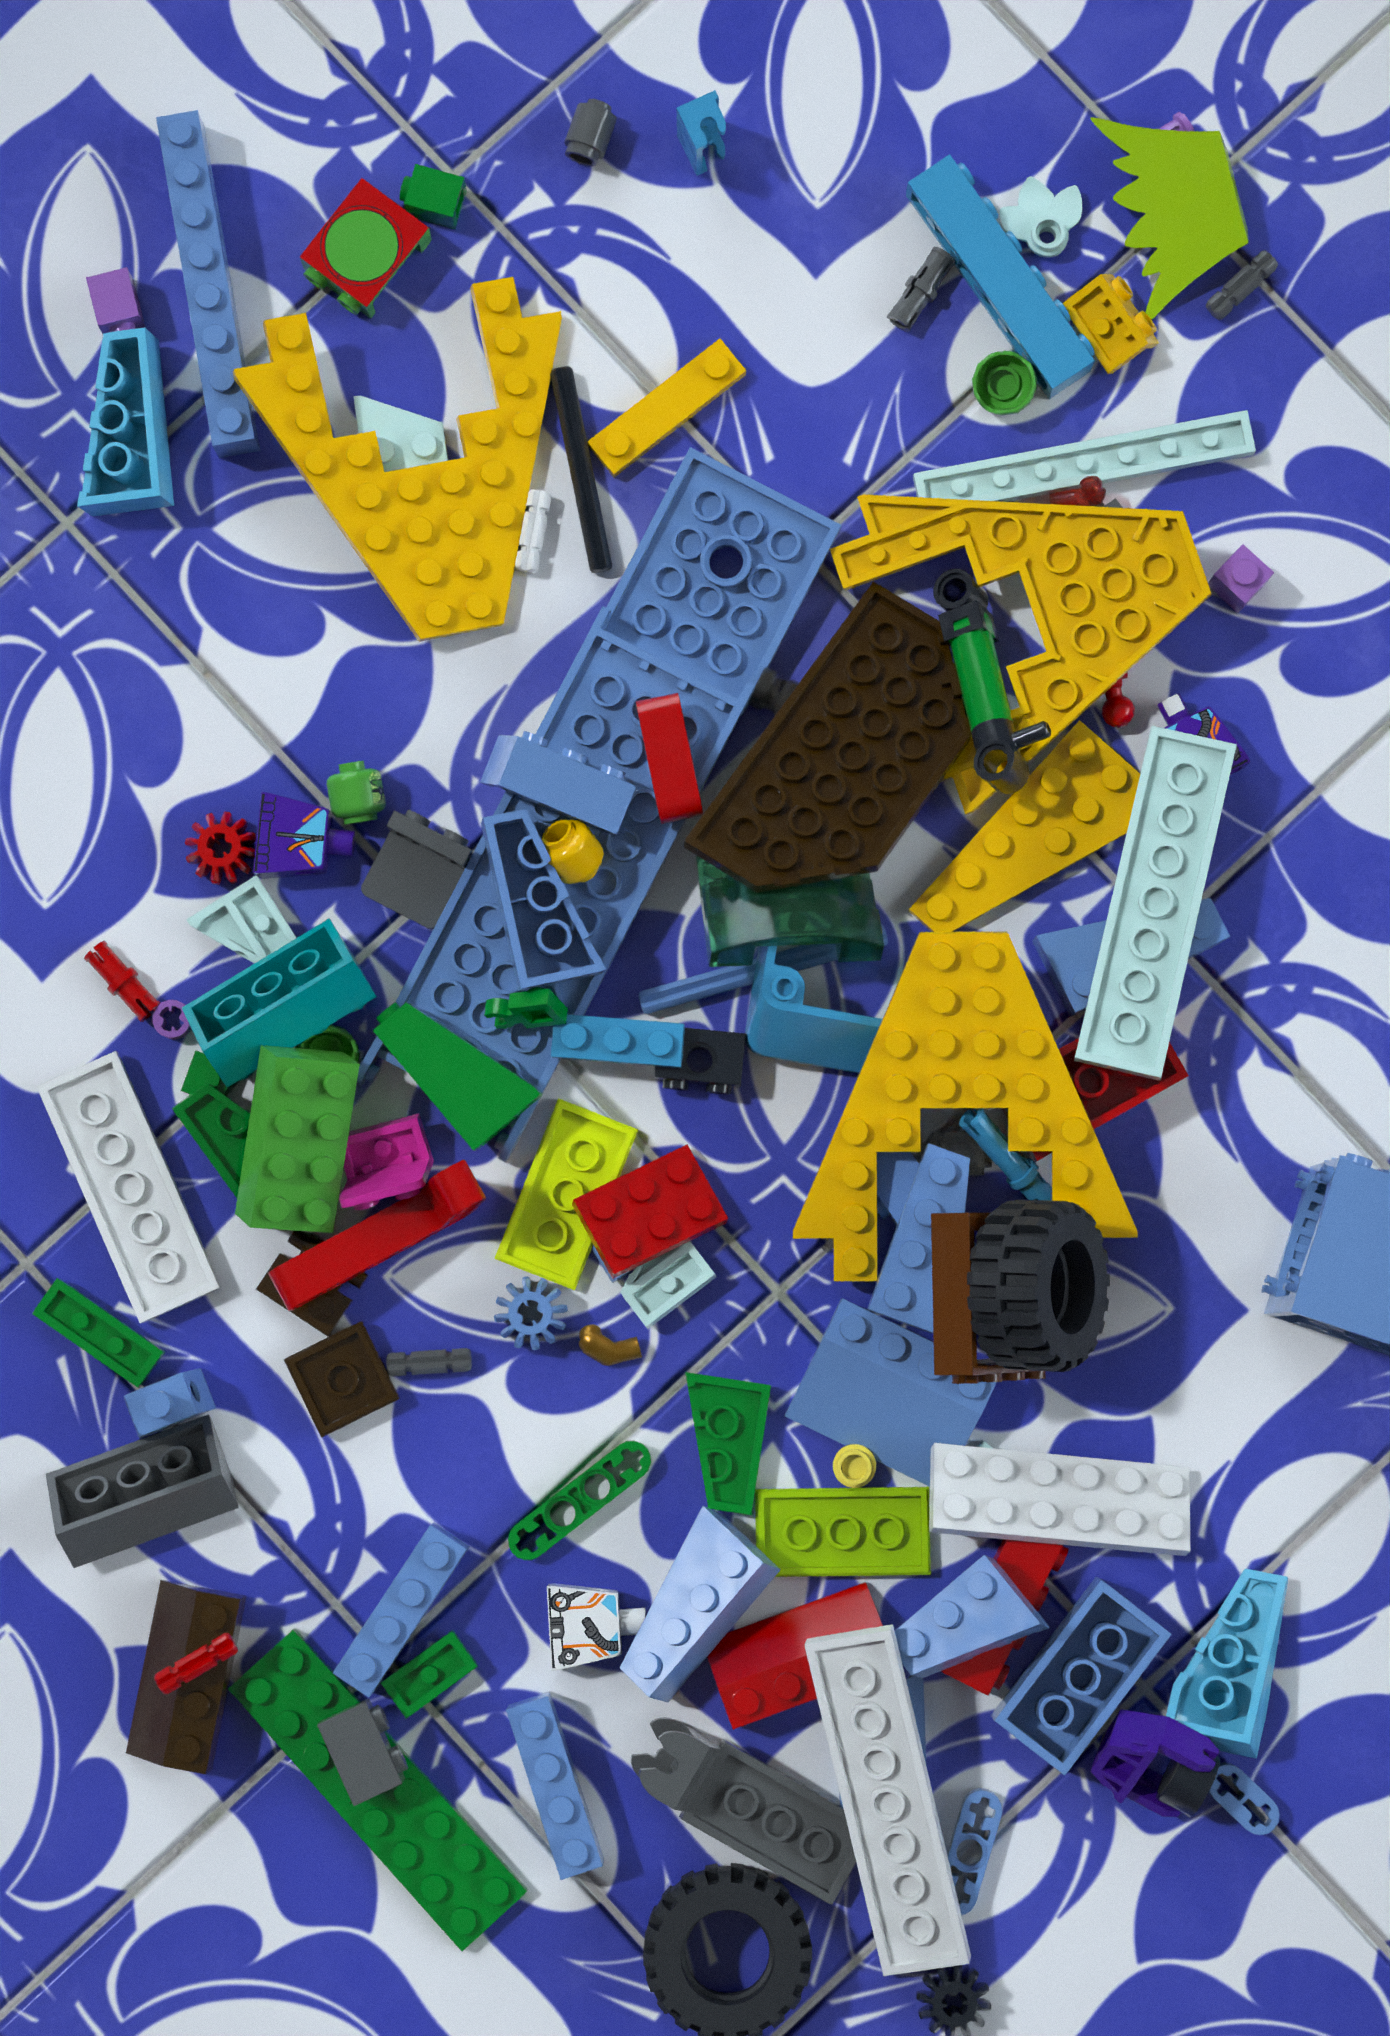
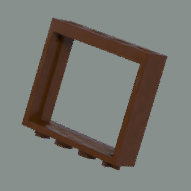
M931 1213L934 1375H952V1384L1046 1379L1045 1371L1005 1369L1003 1366L997 1365L990 1358L977 1359V1335L972 1329L970 1322L973 1319L972 1311L968 1309L967 1297L970 1296V1285H967V1272L971 1271L972 1261L969 1258L972 1248L975 1247L974 1231H978L980 1227L986 1224L985 1218L990 1213Z

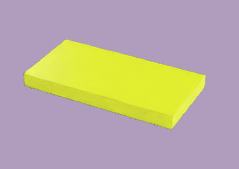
M558 1098L494 1259L569 1289L576 1290L593 1243L572 1206L573 1199L621 1176L638 1129Z

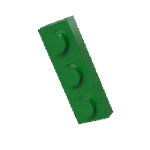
M56 1278L32 1313L137 1388H141L165 1354V1351L60 1278Z

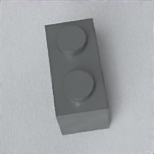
M368 1698L321 1720L317 1724L353 1806L402 1784L406 1779L403 1771L408 1770L407 1762L398 1745L391 1747L384 1731L390 1729V1725L380 1704L373 1707Z

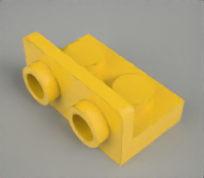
M1100 274L1062 304L1067 309L1072 322L1079 332L1091 343L1095 356L1107 374H1113L1142 351L1155 347L1159 342L1154 336L1157 328L1151 318L1144 311L1138 312L1131 302L1130 298L1133 297V292L1125 280L1120 276L1115 278L1112 274Z

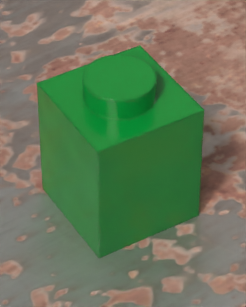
M415 164L412 177L405 176L403 179L399 200L404 201L405 210L418 220L455 230L467 192L465 178Z

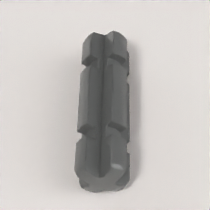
M1261 251L1252 259L1250 265L1247 264L1223 286L1222 292L1217 291L1207 301L1206 309L1215 319L1222 320L1232 311L1233 305L1237 306L1261 284L1262 278L1267 279L1278 266L1276 259L1268 251Z
M468 1348L452 1349V1352H447L446 1349L413 1351L411 1355H406L405 1352L389 1353L386 1358L387 1372L390 1376L407 1375V1372H412V1375L448 1373L449 1369H453V1372H466L472 1368L471 1351Z

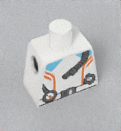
M556 1583L548 1584L547 1601L551 1671L621 1655V1636L637 1635L646 1617L645 1608L619 1609V1593L617 1590Z

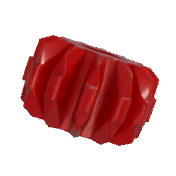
M230 812L223 813L220 824H218L217 819L212 813L206 814V821L209 827L204 829L197 822L192 825V829L200 835L199 839H185L187 847L198 849L186 856V860L189 864L200 863L195 872L198 877L203 878L211 871V882L214 885H219L222 881L223 872H225L229 882L234 884L237 882V875L234 871L236 868L239 867L246 874L252 871L250 866L243 860L244 858H255V849L245 846L253 844L257 836L254 832L243 834L248 825L247 821L243 818L236 821L232 826L233 818ZM220 839H225L228 845L232 847L229 854L225 851L223 852V858H218V855L212 850L215 842L220 845Z

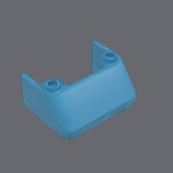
M771 920L762 926L745 1028V1041L748 1048L754 1054L762 1057L859 1074L882 1019L803 1005L805 983L802 976L791 967L774 964L781 921Z

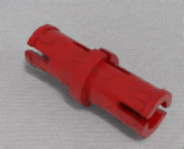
M105 940L93 947L97 953L89 951L85 955L84 960L89 962L109 985L107 990L112 996L118 995L138 1017V1020L144 1022L152 1016L149 1011H155L160 1002L137 979L139 975L133 967L127 968L110 949Z

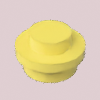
M849 1444L842 1447L835 1455L833 1461L835 1477L847 1487L859 1488L865 1486L873 1479L876 1472V1459L873 1453L867 1447L860 1444Z

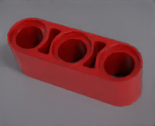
M679 693L636 701L661 824L702 816L704 813Z

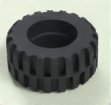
M1045 1200L1007 1201L985 1218L986 1224L979 1228L976 1235L977 1244L971 1250L969 1258L972 1261L971 1271L967 1272V1285H970V1296L967 1297L968 1309L972 1311L973 1319L970 1322L973 1332L979 1336L977 1342L981 1349L987 1353V1356L1005 1369L1051 1372L1070 1371L1083 1363L1088 1358V1354L1094 1351L1098 1344L1096 1338L1102 1333L1105 1325L1103 1318L1105 1311H1108L1109 1305L1107 1287L1110 1286V1274H1107L1106 1264L1109 1261L1107 1251L1102 1246L1103 1236L1101 1231L1095 1227L1096 1222L1093 1217L1073 1202Z
M718 1863L705 1865L704 1870L696 1873L692 1870L681 1876V1881L676 1885H670L662 1894V1899L657 1906H654L651 1912L647 1930H645L643 1966H645L646 1981L650 1992H654L660 2009L664 2014L669 2013L675 2019V2024L684 2031L690 2028L698 2032V2036H762V2030L771 2025L776 2028L785 2020L784 2015L790 2009L794 2010L801 2000L804 1986L807 1987L811 1974L812 1945L803 1911L798 1902L794 1901L791 1897L789 1890L780 1881L775 1882L769 1878L768 1873L758 1868L753 1871L744 1868V1864L731 1863V1866L718 1867ZM722 1910L738 1911L750 1916L761 1926L769 1943V1959L762 1976L752 1986L732 1993L713 1991L700 1984L691 1973L686 1960V1943L694 1926L705 1916Z

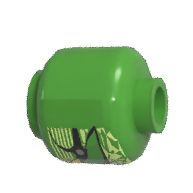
M364 761L339 764L340 773L333 774L327 779V790L332 815L337 818H343L344 825L378 819L377 813L381 812L386 806L381 773L374 768L365 769Z

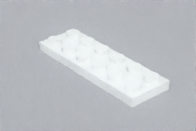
M114 1051L36 1086L139 1323H145L220 1289V1283L119 1053Z
M934 1443L931 1447L929 1533L1186 1556L1190 1552L1189 1467Z

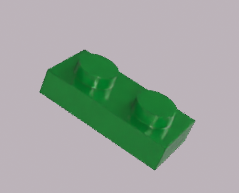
M452 1630L383 1680L381 1684L407 1719L478 1667V1664L454 1630Z

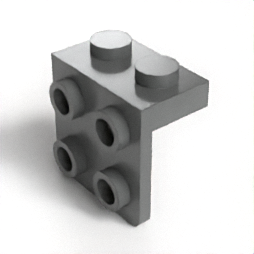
M394 810L387 824L390 833L361 886V891L367 898L428 929H434L473 854L472 850L466 847L469 841L448 829L442 835L428 828L431 821L414 811L407 810L406 814L403 815Z

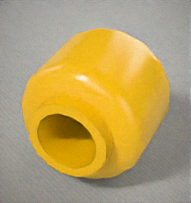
M559 820L551 824L542 835V842L551 858L549 864L555 868L563 883L575 884L586 882L596 875L602 863L604 852L600 842L583 822L579 820Z

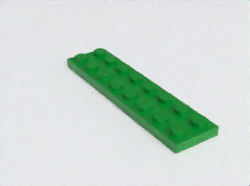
M295 1628L228 1688L462 1952L528 1891L527 1887L387 1731L384 1732L391 1747L398 1745L407 1762L408 1770L403 1771L406 1779L402 1784L353 1806L317 1724L323 1719L360 1703V1700L339 1677L333 1674V1670Z

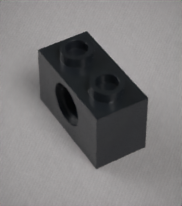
M685 1028L682 1068L655 1066V1080L663 1081L662 1088L687 1091L689 1083L706 1085L705 1092L731 1095L732 1087H741L746 1033ZM695 1050L708 1052L712 1057L711 1067L702 1073L692 1071L687 1064V1058L691 1052Z

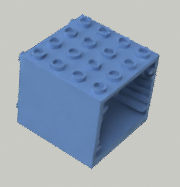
M1347 1153L1346 1156L1339 1155V1158H1332L1330 1161L1324 1160L1323 1163L1310 1166L1308 1173L1303 1170L1299 1171L1297 1178L1303 1181L1296 1180L1295 1188L1303 1189L1282 1258L1275 1278L1266 1275L1264 1283H1268L1269 1286L1262 1285L1261 1289L1262 1293L1270 1294L1264 1314L1390 1355V1167L1389 1170L1381 1169L1379 1171L1371 1168L1372 1160Z

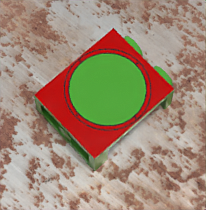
M361 178L300 255L302 266L306 270L303 275L318 289L324 290L327 286L338 294L337 301L350 313L357 315L359 312H362L371 319L375 314L373 302L415 249L422 253L432 241L429 227Z

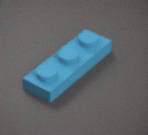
M567 1014L566 1024L553 1025L551 1057L682 1068L685 1024Z

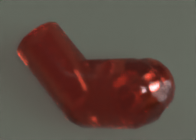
M1087 476L1080 481V488L1049 493L1050 504L1097 506L1104 501L1106 489L1102 487L1103 482L1099 477Z

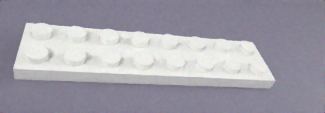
M893 1624L808 1638L804 1644L883 1976L969 1964L971 1953Z

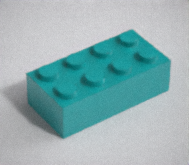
M329 918L182 1007V1010L202 1052L226 1087H229L239 1080L248 1078L257 1070L261 1045L293 1048L309 1037L324 1032L329 1025L347 1014L360 1010L367 1002L377 996L350 949Z

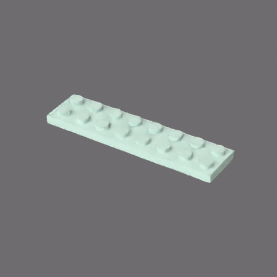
M1151 726L1074 1061L1160 1081L1237 744Z

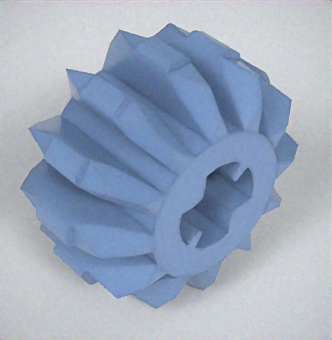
M527 1276L522 1278L524 1292L521 1294L514 1284L509 1283L506 1285L507 1291L514 1297L512 1302L503 1297H497L496 1299L498 1305L508 1307L509 1310L508 1313L494 1315V1321H510L511 1325L504 1328L500 1333L503 1338L509 1337L515 1330L519 1332L514 1343L516 1348H521L524 1345L526 1335H530L532 1350H539L538 1334L542 1333L546 1341L553 1344L556 1338L547 1328L552 1325L557 1329L564 1330L566 1327V1323L553 1319V1313L567 1312V1305L561 1304L553 1307L551 1305V1302L559 1298L562 1292L556 1288L545 1297L543 1293L548 1281L544 1278H541L538 1282L536 1292L532 1291L531 1280ZM529 1301L539 1303L537 1310L543 1313L539 1323L535 1320L532 1321L533 1326L525 1325V1316L519 1313L523 1304L528 1307L530 1306Z

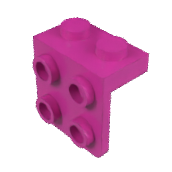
M419 1113L349 1131L343 1167L347 1181L339 1197L342 1208L353 1206L354 1210H364L378 1204L379 1199L395 1195L396 1199L402 1200L413 1197L421 1192L420 1188L424 1187L427 1182L434 1159Z

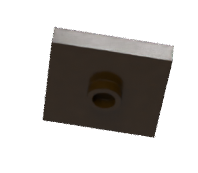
M363 1321L283 1359L321 1438L401 1399Z

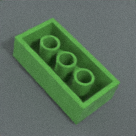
M261 1045L235 1214L250 1228L333 1233L360 1066L358 1062L344 1052Z

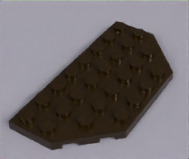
M873 581L685 838L684 848L756 893L877 872L967 746L972 735L968 717L965 714L956 666L952 661L949 645L944 642L939 620Z

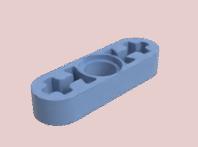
M985 1788L971 1790L964 1797L947 1852L950 1869L951 1866H955L962 1872L976 1873L974 1880L967 1876L965 1877L963 1890L969 1897L967 1901L959 1900L961 1915L970 1912L976 1904L1002 1816L1000 1800L994 1792ZM982 1797L988 1798L989 1807L994 1809L992 1816L984 1815L980 1826L981 1830H989L987 1838H984L975 1831H962L964 1823L973 1827L976 1814L970 1809L971 1803L979 1804ZM967 1839L977 1841L982 1847L980 1859L973 1864L961 1862L956 1853L958 1845ZM952 1873L954 1886H956L958 1874Z

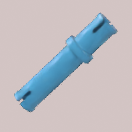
M971 1108L966 1111L961 1117L959 1125L1008 1177L1006 1182L1014 1190H1019L1028 1200L1052 1201V1187L1037 1171L1039 1166L1031 1158H1025L1019 1151H1008V1137L993 1123L982 1108H974L977 1115Z

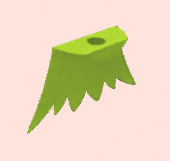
M1091 117L1090 119L1106 137L1130 154L1129 156L1113 160V164L1122 171L1139 177L1120 189L1113 196V200L1128 209L1145 213L1127 235L1125 246L1131 248H1157L1146 262L1142 271L1143 277L1160 272L1146 308V314L1152 320L1192 281L1220 260L1249 242L1248 229L1228 151L1220 131L1151 129Z

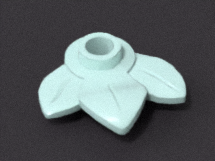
M1030 176L1026 179L1019 192L1018 206H1007L999 210L1001 224L1006 232L1011 231L1018 240L1027 242L1030 250L1036 255L1046 258L1054 257L1065 249L1069 238L1068 231L1081 219L1082 198L1077 186L1073 185L1060 191L1054 197L1053 193L1043 183ZM1047 231L1053 234L1055 240L1051 243H1044L1039 235Z

